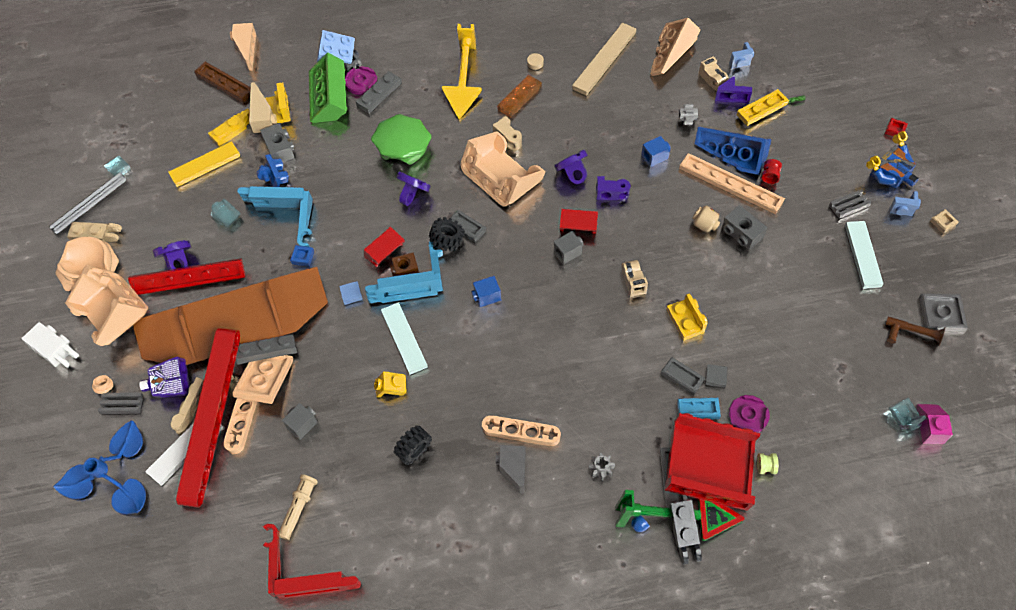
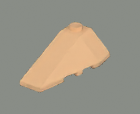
M689 18L665 24L659 36L660 46L656 48L658 55L653 61L650 73L652 76L664 74L697 40L700 29Z

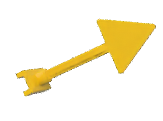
M461 24L457 25L459 46L462 49L459 86H442V91L458 119H461L482 92L481 87H466L469 49H476L474 24H471V28H461Z

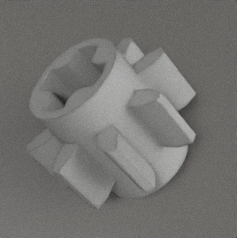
M684 104V108H679V121H683L684 125H693V121H697L698 109L693 108V104Z
M600 452L598 457H591L593 464H589L588 470H593V478L597 476L603 481L605 476H612L610 469L615 468V463H610V455L606 457Z

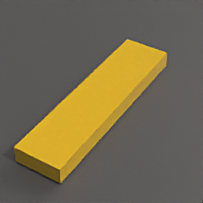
M231 141L168 173L176 187H179L240 157V154Z

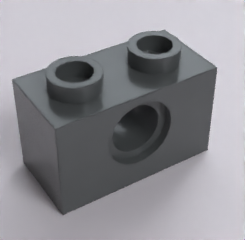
M280 123L260 130L272 159L281 158L282 162L294 158L292 151L295 148L292 141L287 140L289 138L286 128L282 129Z
M740 205L724 217L722 229L748 250L764 238L768 228Z

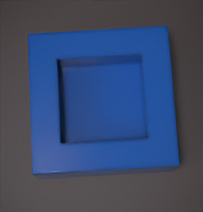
M295 245L290 260L291 264L310 267L315 252L312 247Z

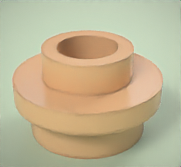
M106 375L96 377L92 384L93 391L98 394L107 393L113 387L112 379Z

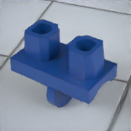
M271 154L265 155L267 163L259 167L260 169L256 173L257 177L266 182L270 180L273 187H280V184L287 183L289 178L287 171L278 172L283 170L281 158L272 159Z

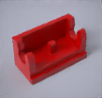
M561 209L560 231L572 229L593 231V234H596L598 212Z
M389 227L364 249V258L377 268L382 260L397 247L403 245L405 239L392 227Z

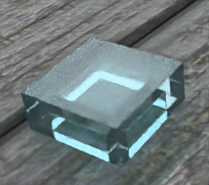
M120 156L104 165L113 176L118 173L124 175L131 170L130 166Z

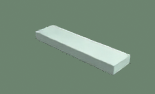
M865 221L846 222L845 228L862 288L882 287L883 280Z
M399 302L381 309L409 375L428 368Z

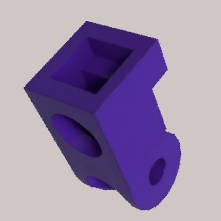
M597 176L596 200H625L629 197L631 185L625 179L612 181L605 180V176Z

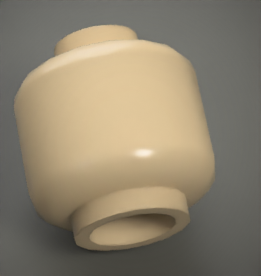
M709 206L699 207L692 217L694 219L693 225L705 233H708L711 229L715 231L720 224V221H718L720 215Z

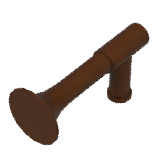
M889 316L885 324L892 326L887 338V342L892 344L896 343L899 329L929 336L938 342V346H940L946 327L940 330L928 329Z

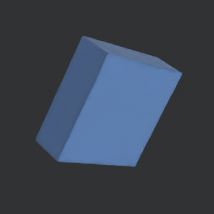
M358 281L339 286L344 305L363 300Z

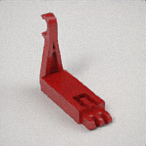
M265 524L263 526L267 531L273 530L272 542H265L263 544L265 548L269 549L268 594L271 596L287 599L341 592L361 587V582L356 576L346 577L341 571L282 579L279 529L274 524Z

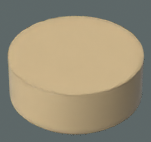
M537 53L531 54L527 58V65L530 69L538 70L543 67L544 58Z

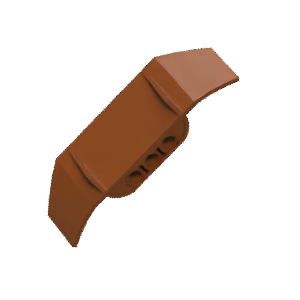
M314 267L141 318L133 327L142 359L162 363L174 357H180L185 359L186 365L210 357L214 336L218 328L239 330V344L280 337L297 332L328 301L318 268Z

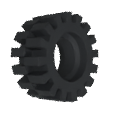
M440 217L432 224L429 240L433 242L432 245L434 247L438 245L437 249L444 248L443 251H447V249L453 251L454 248L456 250L463 239L464 228H462L461 224L457 225L458 221L455 220L453 222L452 218L447 220L446 217H443V219Z
M416 425L410 428V431L407 430L404 436L400 437L401 440L397 441L393 452L406 465L412 464L413 461L418 460L419 456L423 455L424 451L426 452L427 447L431 444L432 436L420 425Z

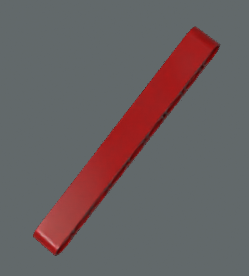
M218 328L216 330L176 497L178 505L199 508L203 503L240 343L239 330Z

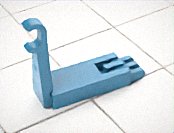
M250 186L238 188L237 191L244 202H252L254 207L300 208L297 243L299 246L310 247L307 242L302 243L304 235L312 234L311 230L308 229L313 202L309 191H305L304 188Z
M429 241L432 271L377 279L378 284L365 287L368 302L387 303L438 295L439 291H443L438 257L443 256V251L441 249L434 250L433 242Z

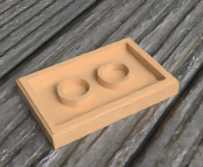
M284 355L249 362L232 392L233 397L272 404L293 363V356Z

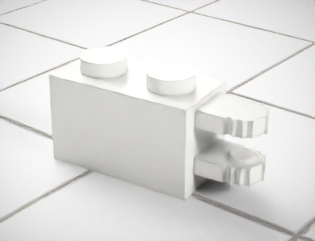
M38 322L22 340L53 366L57 367L61 363L67 368L70 364L65 358L70 355L76 359L79 355L68 345L70 341L62 334L57 336V331L50 325L45 327Z

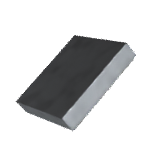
M961 294L920 295L925 328L940 330L946 327L945 331L964 332L968 329Z

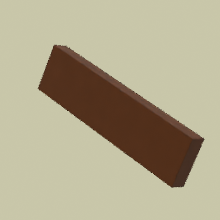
M206 61L194 71L197 77L242 103H245L250 98L251 87Z

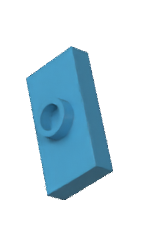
M718 398L677 399L678 415L679 413H689L693 417L701 419H720L721 417Z

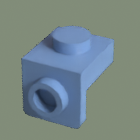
M748 42L744 43L741 51L732 52L729 62L731 69L751 64L754 51L753 48H750Z
M914 191L910 199L895 197L890 206V213L913 216L921 204L918 192Z

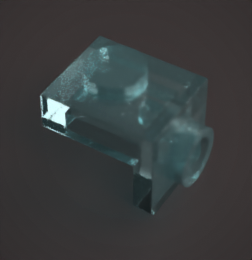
M905 398L889 407L901 430L910 429L913 431L921 427V422L927 419L925 415H919L909 398Z

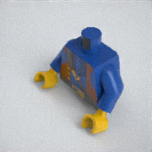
M902 131L892 138L893 142L898 144V146L895 145L881 159L878 156H873L866 163V167L872 169L870 176L876 178L878 183L889 185L893 188H897L902 182L913 187L919 179L912 174L916 163L909 153L907 144L904 143L907 140V133Z

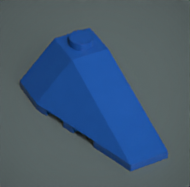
M698 127L695 145L714 154L724 162L736 167V169L757 175L760 174L771 144V139L704 127Z

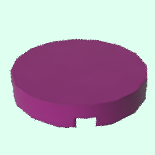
M361 66L359 69H351L346 74L345 86L352 94L363 95L378 81V78L373 69Z
M742 395L734 399L728 409V420L733 427L748 428L756 433L764 430L770 419L768 407L766 408L764 402L753 395Z

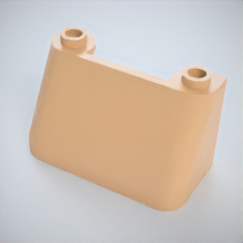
M493 132L468 140L461 160V169L465 175L502 206H508L537 185L543 179L546 171L538 165H532L526 171L505 153L507 148L506 139L499 132Z
M85 265L65 302L72 314L76 316L85 315L98 331H94L91 337L93 342L100 346L111 344L145 316L148 310V306L122 276L115 272Z

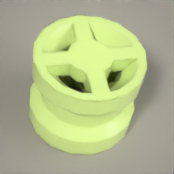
M758 453V473L765 474L770 472L771 474H777L779 467L777 454L765 455L764 453Z

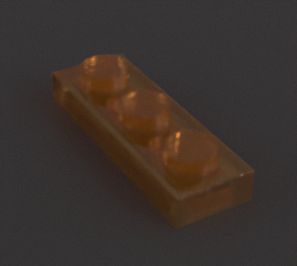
M528 75L497 105L498 110L512 117L542 87V82Z

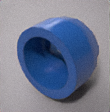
M641 515L639 517L635 516L631 521V526L636 532H644L650 527Z

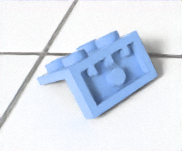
M322 30L317 62L328 52L342 59L344 63L351 64L355 38Z

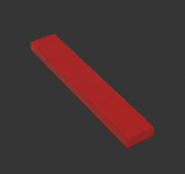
M242 258L133 275L128 277L131 288L140 295L245 278L246 273Z

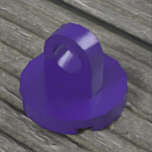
M582 150L580 153L573 154L555 164L554 168L556 172L565 169L569 179L574 184L583 183L587 178V171L581 159L588 155L585 150ZM575 170L582 172L580 180L574 178Z
M400 171L395 177L406 182L399 199L400 203L406 206L411 204L418 188L427 192L431 188L430 184Z
M189 240L170 243L164 249L160 246L152 252L154 258L164 257L168 270L176 269L173 264L174 260L181 263V268L188 267L184 251L192 248Z

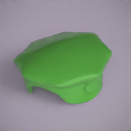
M397 114L378 124L376 131L371 137V141L377 147L383 159H399L411 165L424 155L432 135L420 119Z

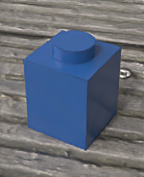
M659 136L643 144L641 155L648 165L652 167L669 158L670 145Z
M495 276L473 282L474 290L471 291L474 302L478 301L480 307L501 301V290Z

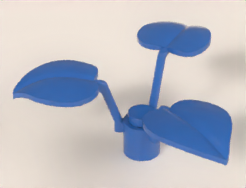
M132 420L129 421L112 437L109 451L116 456H101L99 459L89 458L84 464H79L69 469L53 487L63 496L71 499H82L93 490L91 480L95 477H103L120 488L114 492L111 500L115 511L121 514H133L141 511L146 500V491L143 484L132 478L128 479L124 485L120 484L107 475L108 466L105 461L120 459L122 455L127 458L132 457L140 451L143 438L136 423Z

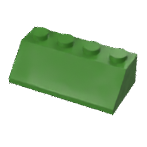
M328 52L309 70L310 122L312 123L336 121L347 111L344 61Z

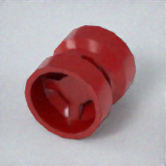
M776 159L766 160L761 178L767 184H776L780 180L782 163Z

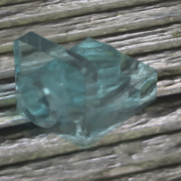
M225 198L221 202L216 201L211 207L210 215L217 217L226 227L240 216V212Z

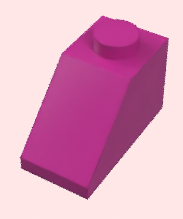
M916 405L923 444H945L953 436L949 415L939 405Z

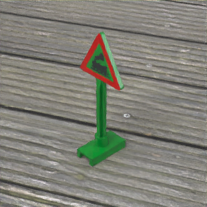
M625 490L615 506V511L621 512L615 523L616 527H625L631 516L639 517L640 515L671 518L670 508L644 506L640 503H634V490ZM698 499L699 510H694L695 519L700 521L702 541L716 536L743 522L745 519L742 515L725 505Z

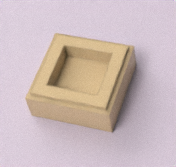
M946 209L930 220L943 234L955 227L959 222Z

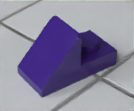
M735 76L718 86L715 101L749 104L752 87L735 86Z

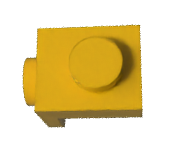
M383 371L374 381L376 397L381 398L385 393L403 396L406 393V376L404 374Z

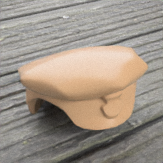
M79 237L66 242L55 274L61 282L65 291H72L85 265L115 272L119 259L108 242L95 237Z

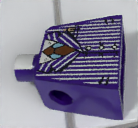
M174 357L148 369L149 379L140 381L141 391L151 390L153 397L187 396L190 384L186 360Z

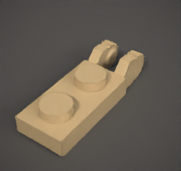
M72 222L67 237L69 240L79 237H95L105 242H116L119 237L114 233L121 232L122 227L115 223Z
M196 377L194 383L190 385L188 395L180 405L179 414L172 418L171 427L179 435H182L190 427L196 415L204 380Z

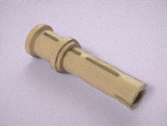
M301 474L299 477V485L296 491L292 493V503L279 529V537L282 539L290 540L305 503H308L311 499L309 496L318 481L310 476Z

